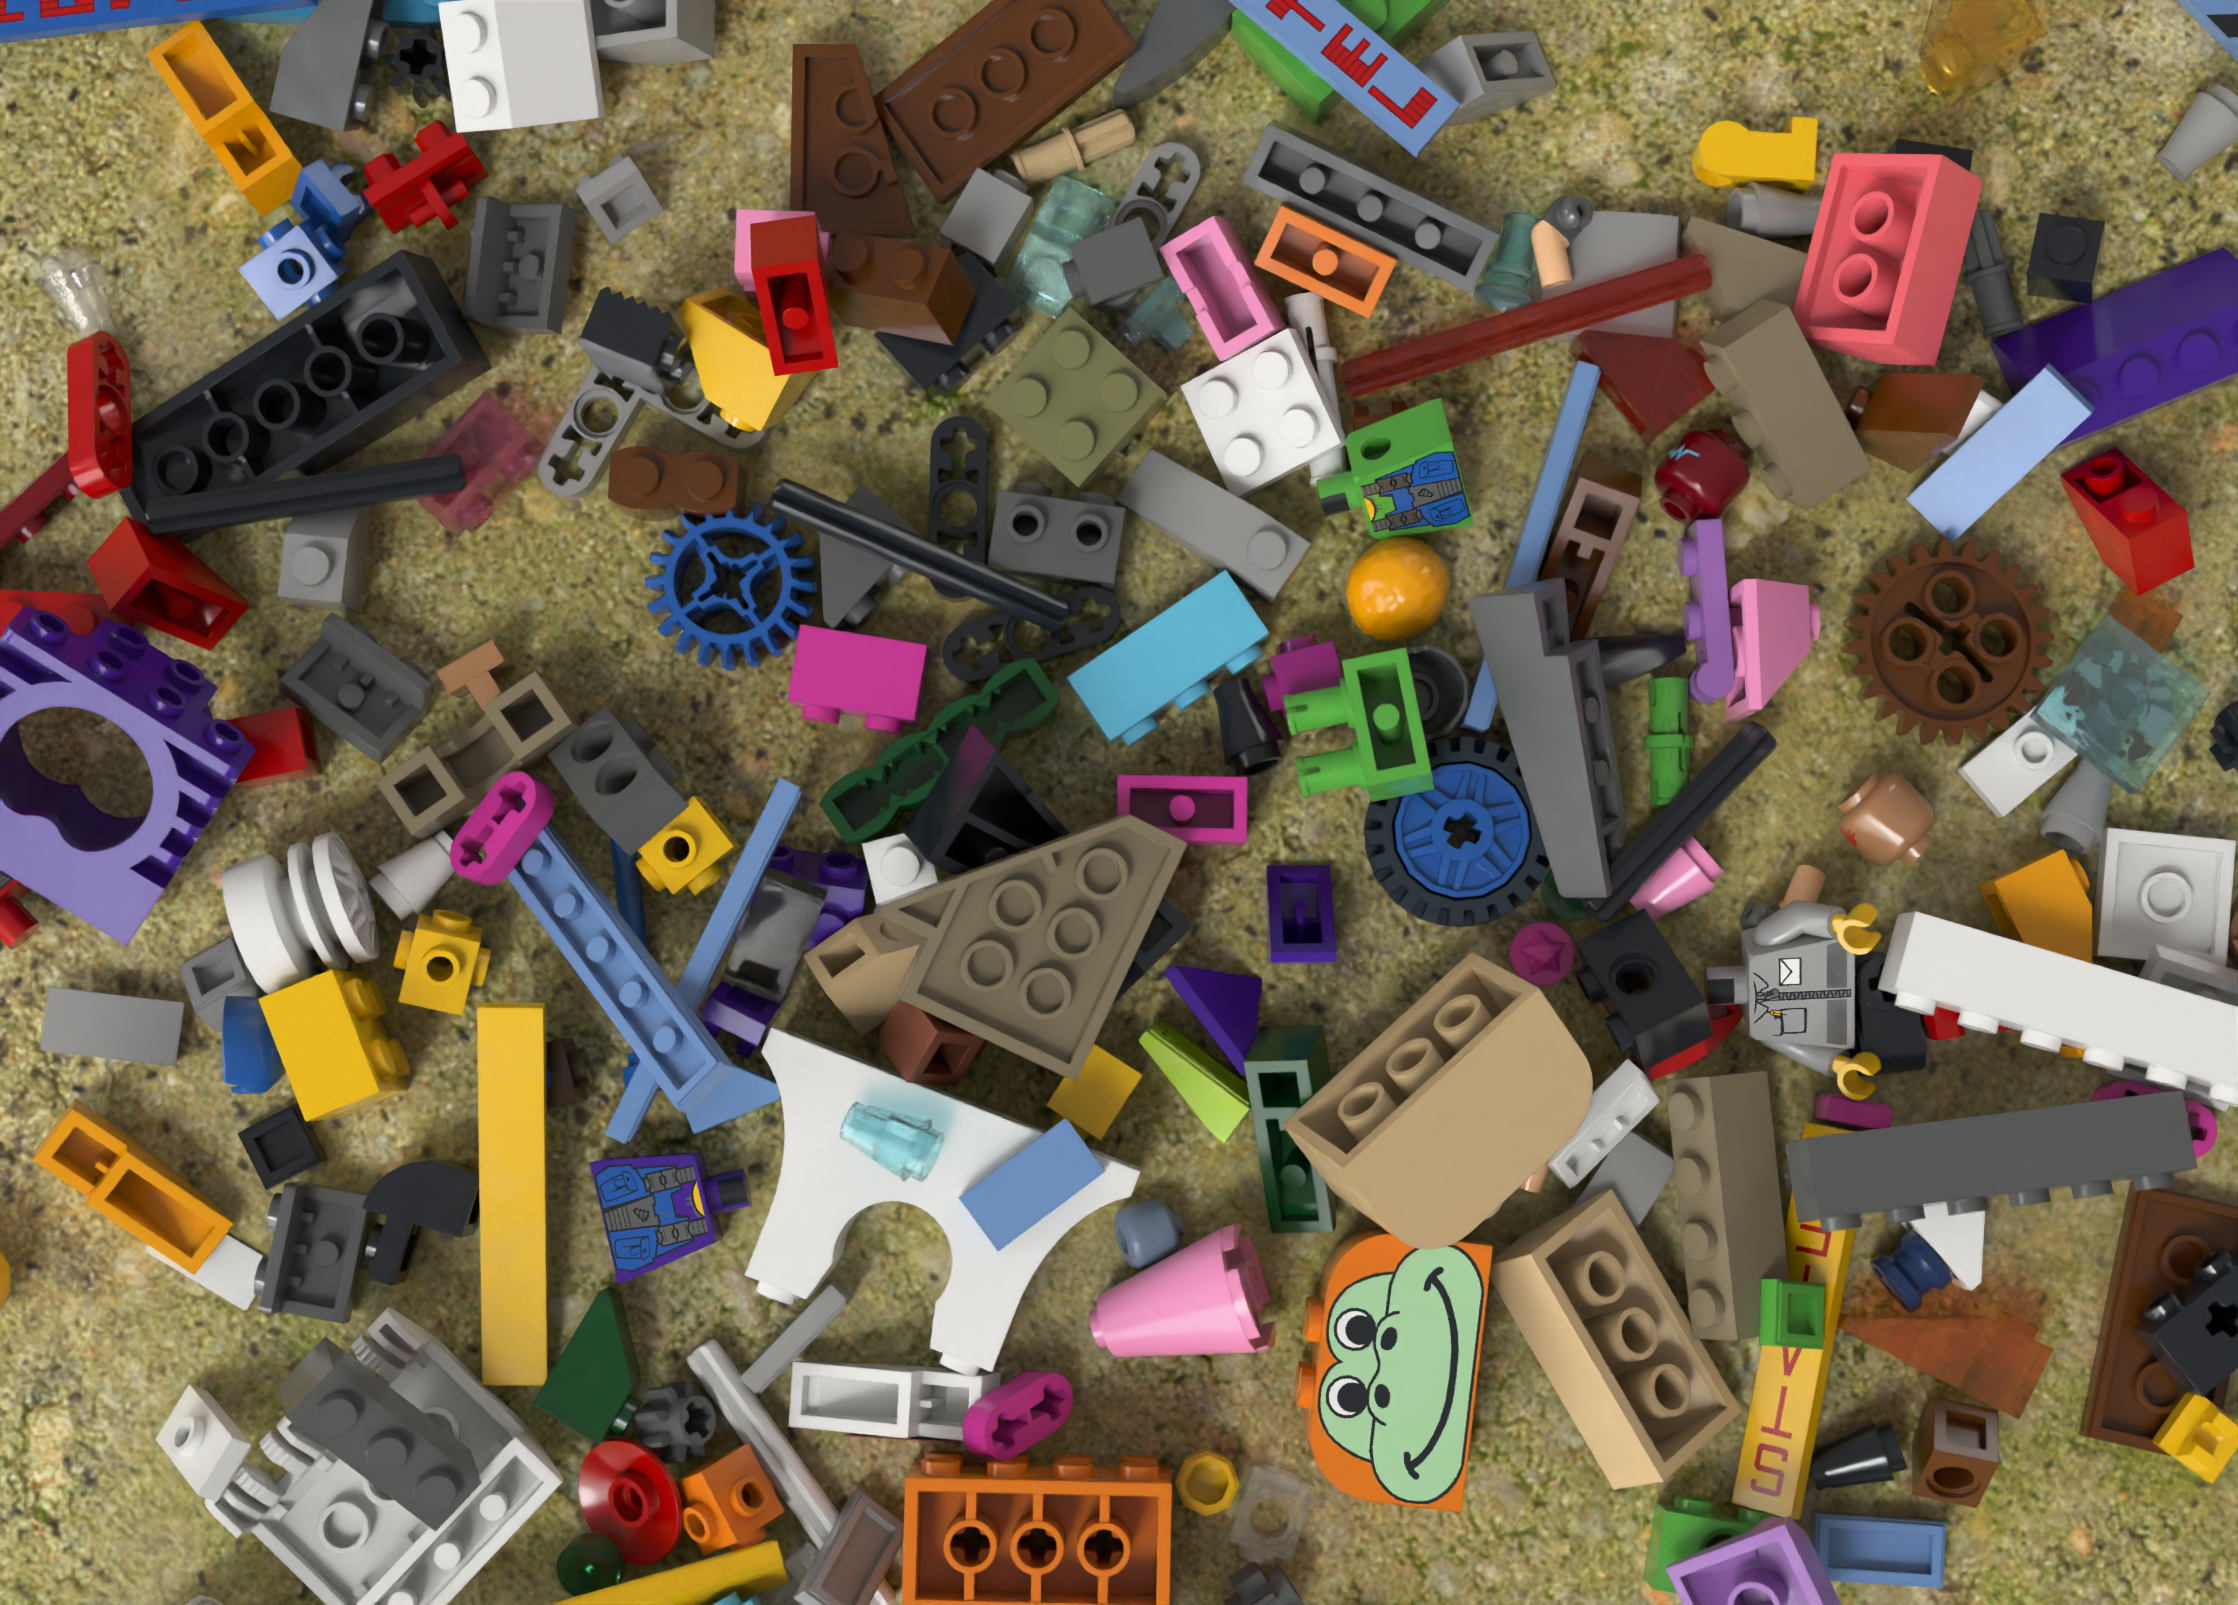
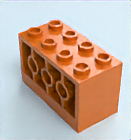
M933 1450L926 1451L925 1459L914 1461L905 1477L902 1605H1170L1172 1478L1171 1467H1160L1157 1456L1122 1455L1119 1456V1466L1093 1465V1455L1082 1453L1055 1454L1053 1464H1028L1029 1454L1020 1453L1009 1460L990 1459L987 1463L964 1462V1452ZM972 1526L979 1528L980 1534L987 1535L988 1539L983 1540L980 1547H973L968 1545L967 1540L960 1538L959 1534H963L966 1527ZM1032 1528L1045 1529L1046 1535L1054 1537L1055 1540L1049 1541L1046 1548H1035L1032 1542L1025 1540L1023 1536L1030 1535ZM1105 1529L1110 1530L1113 1537L1120 1538L1121 1542L1113 1543L1111 1549L1101 1550L1098 1549L1095 1542L1089 1541L1087 1538L1095 1537L1098 1530Z

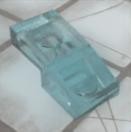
M1058 174L1004 285L1006 292L1013 299L1058 319L1066 310L1071 299V294L1060 266L1061 263L1070 260L1066 252L1067 247L1070 243L1104 231L1117 200L1067 175Z

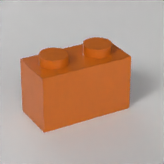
M1281 202L1257 253L1254 265L1369 319L1397 262V257Z

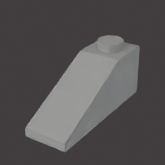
M1153 449L1148 451L1115 500L1117 504L1219 572L1226 570L1234 582L1270 606L1274 605L1307 556L1311 543L1257 507Z

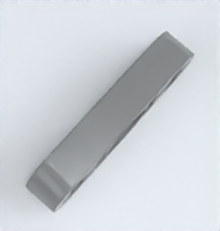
M1176 142L1164 143L1154 148L1147 156L1106 230L1124 223L1130 215L1136 212H1146L1153 215L1160 226L1157 237L1151 241L1158 260L1161 255L1159 248L1169 241L1199 187L1201 169L1196 154L1186 145ZM1176 160L1183 163V176L1188 181L1185 184L1180 181H1174L1164 196V204L1174 206L1171 212H1168L1161 203L1153 199L1161 185L1162 173L1157 167L1161 165L1169 168ZM1142 190H1146L1152 198L1139 195ZM1140 291L1095 307V309L1104 313L1123 311L1134 302Z

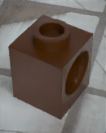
M1933 1397L1912 1441V1495L1977 1508L1999 1465L1998 1410Z

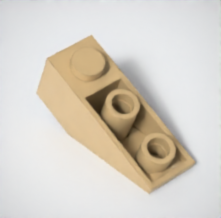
M874 913L855 918L807 952L803 957L825 993L858 1034L863 1037L887 1020L899 1000L895 996L924 936Z

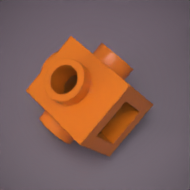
M749 1443L713 1457L675 1481L683 1507L684 1527L690 1537L698 1543L703 1555L729 1546L731 1552L754 1546L768 1536L763 1526L785 1512L775 1494V1486L771 1477L761 1468Z

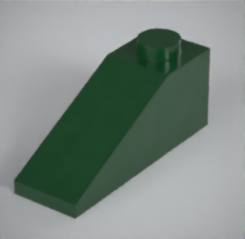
M1323 1025L1261 1026L1243 1062L1271 1233H1334L1336 1228L1335 1193L1326 1184L1282 1125L1331 1080Z

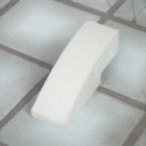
M793 1361L788 1427L906 1439L920 1436L963 1441L962 1427L967 1411L977 1400L1000 1387L1001 1372L978 1371L977 1376L973 1377L950 1368Z

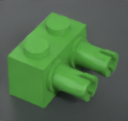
M1406 647L1342 660L1345 677L1339 678L1340 685L1293 695H1283L1291 736L1297 735L1299 732L1348 723L1349 729L1355 728L1357 739L1352 740L1353 747L1305 757H1295L1303 798L1310 797L1311 794L1360 785L1362 791L1368 790L1371 802L1435 789Z

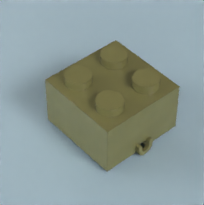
M1069 306L987 397L984 403L1081 492H1087L1118 457L1123 461L1134 451L1139 444L1136 437L1169 400L1165 392Z

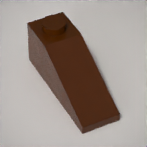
M1882 373L1868 388L1858 385L1845 408L1844 414L1848 422L1851 423L1850 426L1864 452L1911 474L1958 439L1985 380L1974 374Z
M1582 455L1535 581L1564 578L1570 640L1586 637L1641 500L1642 475Z

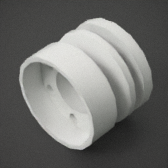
M328 832L316 836L312 844V850L306 843L302 842L290 845L287 853L289 876L276 858L270 854H263L228 866L222 874L223 897L235 941L247 968L256 983L266 994H272L314 977L316 973L315 950L322 962L330 970L347 969L349 956L356 963L360 964L378 958L380 951L379 934L370 890L360 868L337 833Z

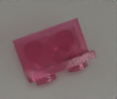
M484 391L421 458L425 459L452 454L460 455L465 464L467 474L466 488L462 492L416 498V500L444 528L457 538L465 530L470 533L474 532L491 517L496 509V504L492 501L508 484L511 483L513 486H517L532 474L540 462V458L536 455L543 449L544 445Z

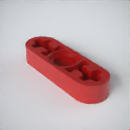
M98 331L73 342L67 350L69 468L78 487L87 496L96 500L129 487L133 478L130 365L120 343L108 332Z

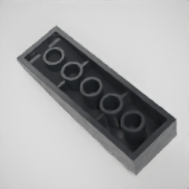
M401 249L131 423L133 478L130 486L120 490L119 493L133 519L147 525L145 510L147 502L152 499L318 475L408 422L487 372L492 366L469 324L464 320L458 304L433 259ZM216 529L171 536L177 538L185 545Z

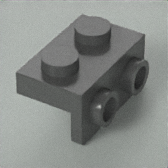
M479 196L476 204L475 220L471 228L472 243L467 281L463 289L464 304L462 315L464 320L498 334L561 335L577 211L563 204L510 205L493 196Z
M331 612L322 621L321 637L279 679L278 691L381 765L428 715L433 686L419 666L405 658L397 659L378 645L372 633L363 625L354 621L346 622L337 614Z
M304 1181L285 1183L282 1193H275L267 1216V1230L274 1232L269 1257H262L254 1279V1294L261 1296L259 1312L271 1315L283 1312L341 1324L350 1322L372 1211L362 1208L368 1193Z

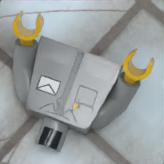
M1801 900L1792 901L1760 921L1757 927L1746 929L1741 933V965L1704 968V988L1707 1006L1742 1004V1014L1749 1037L1759 1040L1762 1045L1829 1078L1837 1076L1839 1089L1846 1097L1852 1100L1866 1099L1877 1087L1873 1083L1862 1080L1856 1070L1865 1075L1873 1076L1881 1069L1880 1060L1875 1054L1870 1052L1858 1053L1850 1059L1847 1057L1845 1049H1855V954L1868 953L1882 937L1878 932H1868L1861 928L1870 926L1878 916L1876 909L1871 904L1862 903L1855 906L1847 915L1842 907Z

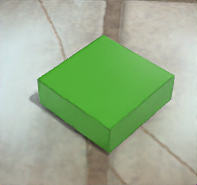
M1761 1279L1759 1345L1823 1350L1825 1284L1782 1279Z

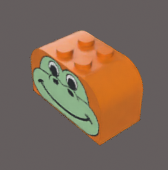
M1372 1227L1358 1231L1344 1239L1327 1258L1320 1276L1318 1297L1306 1296L1302 1335L1305 1336V1341L1312 1342L1310 1362L1298 1361L1294 1400H1297V1407L1304 1408L1305 1436L1318 1467L1329 1482L1343 1493L1365 1501L1462 1513L1493 1246L1479 1238L1464 1237L1460 1241L1443 1248L1431 1250L1418 1249L1403 1243L1382 1227Z

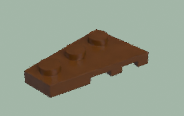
M793 44L790 211L815 212L822 232H830L831 238L836 237L838 230L882 238L918 239L859 48L856 44Z

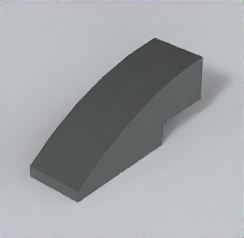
M1161 0L1138 41L1141 49L1128 59L1113 87V106L1126 111L1157 95L1190 72L1231 31L1232 13L1237 7L1228 0Z

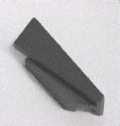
M1552 578L1477 595L1470 599L1469 607L1558 892L1564 898H1607L1612 894V884L1606 855L1607 850L1623 846L1627 830V820L1598 640H1575L1570 643L1564 578Z

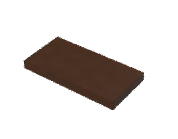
M993 0L874 96L882 124L937 201L945 205L965 189L977 167L987 172L1137 53L1141 47L1107 0Z
M2130 1182L2079 1430L2080 1435L2170 1456L2151 1441L2186 1391H2182L2132 1328L2146 1318L2143 1309L2151 1300L2172 1288L2178 1292L2197 1276L2193 1270L2206 1256L2221 1248H2225L2227 1251H2230L2232 1248L2238 1249V1206L2162 1188L2135 1191L2134 1183ZM2211 1304L2207 1308L2211 1313L2212 1319L2206 1327L2213 1329L2218 1327L2219 1323L2214 1315L2221 1308L2220 1306ZM2230 1375L2204 1395L2206 1399L2221 1410L2224 1409Z

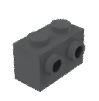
M1015 483L1013 492L998 491L988 566L1015 578L1075 587L1099 586L1110 592H1115L1126 519L1125 508L1114 506L1115 498L1092 492H1078L1076 501L1051 497V488L1031 483Z

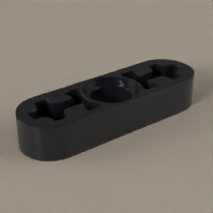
M955 416L941 422L931 437L928 540L939 544V536L941 535L953 540H966L977 536V546L974 547L963 543V555L987 565L988 441L983 428L976 421L968 417ZM955 432H966L968 442L978 444L977 451H969L965 456L966 477L979 474L977 484L964 479H952L940 483V475L942 473L954 477L952 454L949 451L942 450L943 444H949L954 441ZM953 493H965L971 496L977 504V512L974 519L962 527H954L947 524L940 515L942 502ZM951 543L941 545L952 550ZM929 579L935 592L947 601L960 603L973 599V597Z
M1086 586L1057 595L1068 600L1071 604L1067 620L1083 613V602L1094 600L1097 608L1108 607L1111 615L1102 619L1103 630L1091 633V629L1087 624L1068 628L1069 634L1074 641L1066 644H1061V632H1051L1050 641L1043 650L1036 653H1028L1018 648L1014 642V630L1024 619L1003 612L954 629L944 642L942 650L943 660L949 673L956 680L965 684H980L989 681L994 674L1005 666L1022 659L1034 658L1038 665L1107 643L1119 630L1121 623L1120 605L1110 591L1099 586ZM1003 626L1004 642L1014 660L1001 664V656L998 650L981 657L982 668L977 671H970L966 662L955 663L954 655L963 651L961 641L973 638L977 646L995 643L996 639L990 630Z

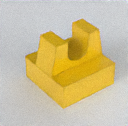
M2186 1392L2151 1442L2200 1478L2213 1484L2238 1448V1421L2204 1396L2201 1397Z

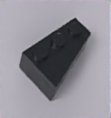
M973 723L905 831V835L928 862L954 875L1070 834L1003 755Z

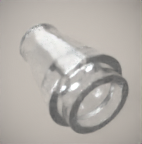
M78 246L62 251L45 259L38 265L44 276L39 283L78 333L80 339L98 331H105V333L108 332L111 335L119 331L113 319L99 258H92L86 246Z

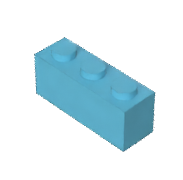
M1224 570L1068 676V686L1110 747L1122 739L1128 747H1131L1159 727L1154 717L1175 703L1181 712L1186 710L1212 691L1207 681L1228 667L1232 675L1235 676L1263 657L1265 654L1259 645L1267 641L1269 632L1228 572Z

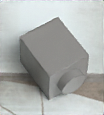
M977 167L939 232L942 247L950 249L953 254L959 257L969 250L992 276L997 278L1034 215L1033 200L1030 196L1026 195L1029 190L1028 187L1016 177L1002 170H996L992 176Z

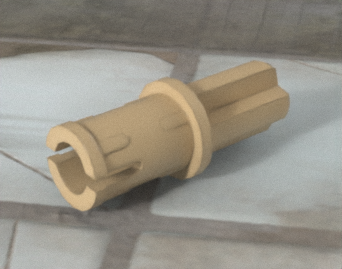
M1117 109L1070 130L1066 124L1060 126V134L1020 151L1011 152L1010 156L1019 180L1030 190L1033 186L1073 169H1076L1079 174L1085 172L1084 164L1133 144L1136 141V133L1129 115L1123 109Z

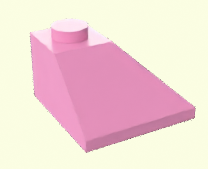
M1743 579L1728 590L1735 681L1732 690L1724 696L1725 722H1739L1761 710L1811 651V641L1818 640L1820 633L1819 607L1816 602H1809V587L1806 585L1762 579Z

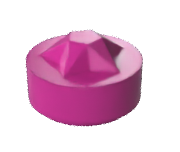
M1535 922L1524 926L1513 936L1508 949V959L1516 976L1534 986L1552 985L1562 980L1571 970L1575 956L1574 946L1569 935L1561 927L1549 922Z

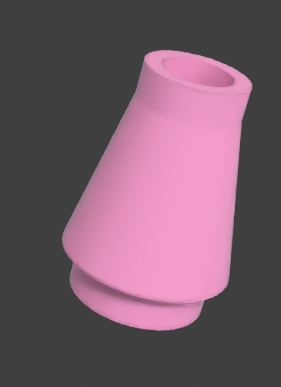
M1691 836L1630 899V902L1638 911L1645 908L1655 923L1668 913L1715 889L1716 886L1712 882L1720 877L1724 871L1698 841Z

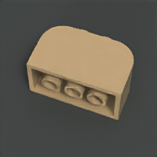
M1470 952L1282 1125L1326 1184L1340 1198L1403 1243L1418 1249H1439L1460 1241L1481 1222L1493 1216L1512 1193L1532 1175L1544 1169L1550 1158L1575 1135L1590 1107L1593 1092L1592 1072L1583 1051L1538 987Z

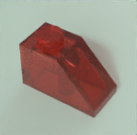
M1586 329L1575 338L1568 350L1576 361L1580 360L1599 366L1601 374L1597 387L1647 447L1706 401L1716 389L1705 372L1703 364L1706 360L1692 347L1685 350L1677 339Z

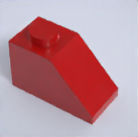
M816 215L750 224L751 270L774 376L839 368L827 272Z
M127 516L87 561L110 611L208 651H211L249 608L243 596L177 538L172 536H152L147 525Z

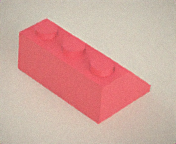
M1834 153L1792 313L1808 345L1881 364L1935 367L1983 180L1944 155Z

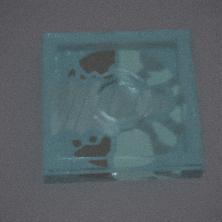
M2108 614L2098 622L2029 717L2129 794L2134 795L2142 790L2212 692Z

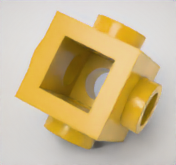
M692 796L686 801L689 806L638 849L642 857L635 864L645 879L658 892L667 887L673 895L683 894L686 890L690 889L694 896H698L726 873L719 864L741 847L705 800L699 796ZM682 838L689 845V854L683 861L676 854L677 843Z
M434 910L432 916L419 914L415 932L402 930L394 960V968L406 970L398 1002L463 1016L470 985L483 987L490 959L491 949L479 947L483 928L472 926V919L454 911ZM442 956L449 960H439L436 957Z

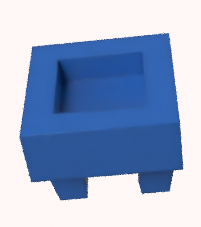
M319 159L300 170L290 205L304 221L312 217L319 227L322 224L327 225L344 243L350 240L353 229L366 219L374 209L363 192L358 195H352L347 190L346 186L350 183L354 171L347 161L327 166L322 159Z

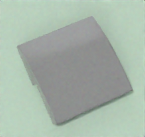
M1593 211V217L1589 225L1582 229L1566 249L1573 281L1554 288H1542L1539 336L1545 341L1607 339L1612 345L1675 344L1681 219L1679 216L1637 212Z

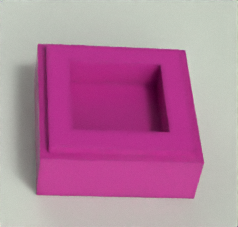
M1821 1093V1095L1816 1096L1812 1117L1873 1130L1891 1127L1894 1110H1891L1888 1105L1865 1100H1852L1846 1096L1832 1093Z

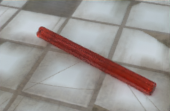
M1692 254L1345 361L1341 365L1343 382L1349 396L1356 398L1708 290L1712 287L1711 270L1703 254Z

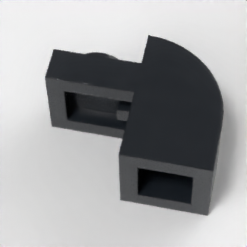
M437 1159L409 1163L383 1176L373 1186L362 1206L363 1209L386 1215L384 1224L377 1223L374 1226L367 1242L365 1260L372 1262L367 1279L390 1286L406 1282L423 1227L459 1238L474 1235L480 1216L479 1169L450 1160Z

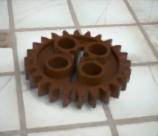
M1941 539L1934 544L1931 558L1920 542L1909 548V564L1896 553L1886 559V568L1890 577L1877 570L1868 574L1865 579L1875 594L1858 592L1853 595L1851 601L1864 613L1863 615L1850 616L1843 620L1844 627L1859 633L1857 640L1841 646V652L1857 655L1860 660V664L1845 673L1846 677H1865L1868 683L1857 696L1858 701H1866L1877 697L1882 702L1874 716L1877 722L1893 714L1899 716L1896 725V735L1898 736L1909 733L1915 725L1920 726L1919 737L1922 745L1933 743L1939 730H1942L1947 747H1954L1961 743L1963 728L1973 743L1987 739L1986 722L1997 732L2011 727L2005 709L2018 716L2027 713L2030 707L2021 695V692L2028 694L2042 692L2045 686L2032 675L2033 670H2043L2053 665V660L2037 653V646L2055 639L2052 633L2036 630L2035 622L2050 613L2049 608L2039 607L2030 609L2027 603L2038 590V586L2032 584L2018 589L2014 581L2019 575L2021 566L2016 564L2003 572L1997 570L1999 551L1996 549L1987 553L1980 561L1975 560L1974 541L1970 540L1960 546L1956 556L1952 554L1948 539ZM1935 583L1945 584L1955 592L1957 608L1953 614L1944 613L1934 605L1931 595ZM1905 604L1913 605L1921 620L1910 617L1904 610ZM1984 625L1992 626L2002 634L2005 646L2000 657L1992 656L1982 648L1980 632ZM1894 629L1903 630L1913 638L1915 654L1911 661L1901 660L1891 651L1889 638ZM1950 631L1956 637L1951 645L1954 652L1944 655L1938 649L1943 642L1941 634ZM1972 665L1977 668H1983L1988 672L1990 681L1988 683L1983 682L1980 679L1979 673ZM1942 672L1952 673L1960 680L1963 693L1958 704L1947 702L1939 694L1937 682Z

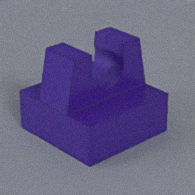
M730 969L708 997L701 1018L705 1019L704 1026L714 1040L723 1029L741 1037V1044L738 1046L737 1054L748 1059L779 1017L787 997Z

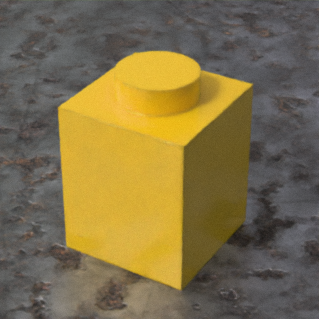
M1093 1044L1076 1082L1064 1077L1047 1103V1107L1057 1112L1051 1124L1055 1126L1067 1117L1083 1141L1086 1140L1089 1134L1101 1141L1139 1082L1142 1074L1098 1045Z

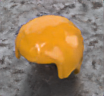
M1410 536L1380 539L1372 544L1354 562L1349 571L1345 589L1348 609L1356 625L1362 629L1364 634L1370 635L1378 641L1410 639L1429 629L1439 619L1449 598L1451 579L1448 567L1442 557L1436 554L1433 547L1427 545L1423 540Z

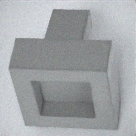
M620 154L611 158L609 163L612 167L592 179L586 174L577 180L579 188L576 191L610 244H613L664 211L629 156L624 158Z

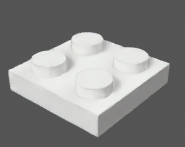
M1287 328L1180 386L1228 492L1241 499L1346 445V436L1296 329Z
M2104 828L2102 840L2099 843L2092 929V956L2146 962L2154 945L2158 944L2226 967L2236 841Z

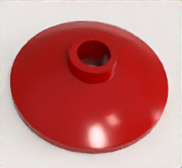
M610 1439L594 1447L582 1463L578 1480L580 1505L592 1533L605 1549L627 1563L649 1565L663 1559L677 1545L683 1526L681 1497L668 1468L650 1449L630 1439Z

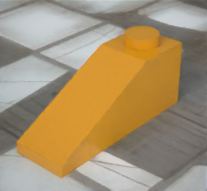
M2064 849L2044 853L1977 885L2002 937L2092 963V906L2086 896V893L2090 891V884L2080 863L2073 857L2068 858ZM2061 1044L2059 1054L2061 1058H2081L2084 1056L2085 1050Z

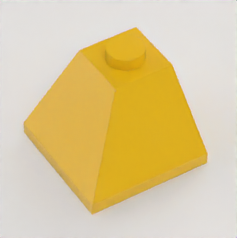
M727 287L685 298L680 308V314L705 399L722 408L720 416L738 429L747 432H754L756 429L761 432L779 424L819 371L774 376L760 307Z

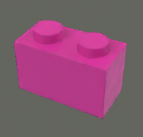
M800 624L787 700L794 707L803 708L801 718L805 720L838 725L841 714L865 718L864 729L902 735L903 724L919 726L931 652L928 646L924 644Z
M1118 775L1117 816L1123 814L1132 815L1187 842V846H1245L1247 842V777Z

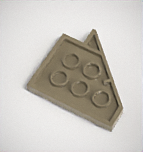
M1123 814L878 903L873 913L924 936L895 997L1076 1082L1188 843L1132 815Z

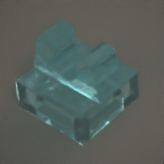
M1169 276L1158 283L1117 326L1134 345L1144 340L1148 334H1151L1170 353L1174 349H1179L1195 332L1190 324L1174 309L1186 296V293H1182L1180 287Z

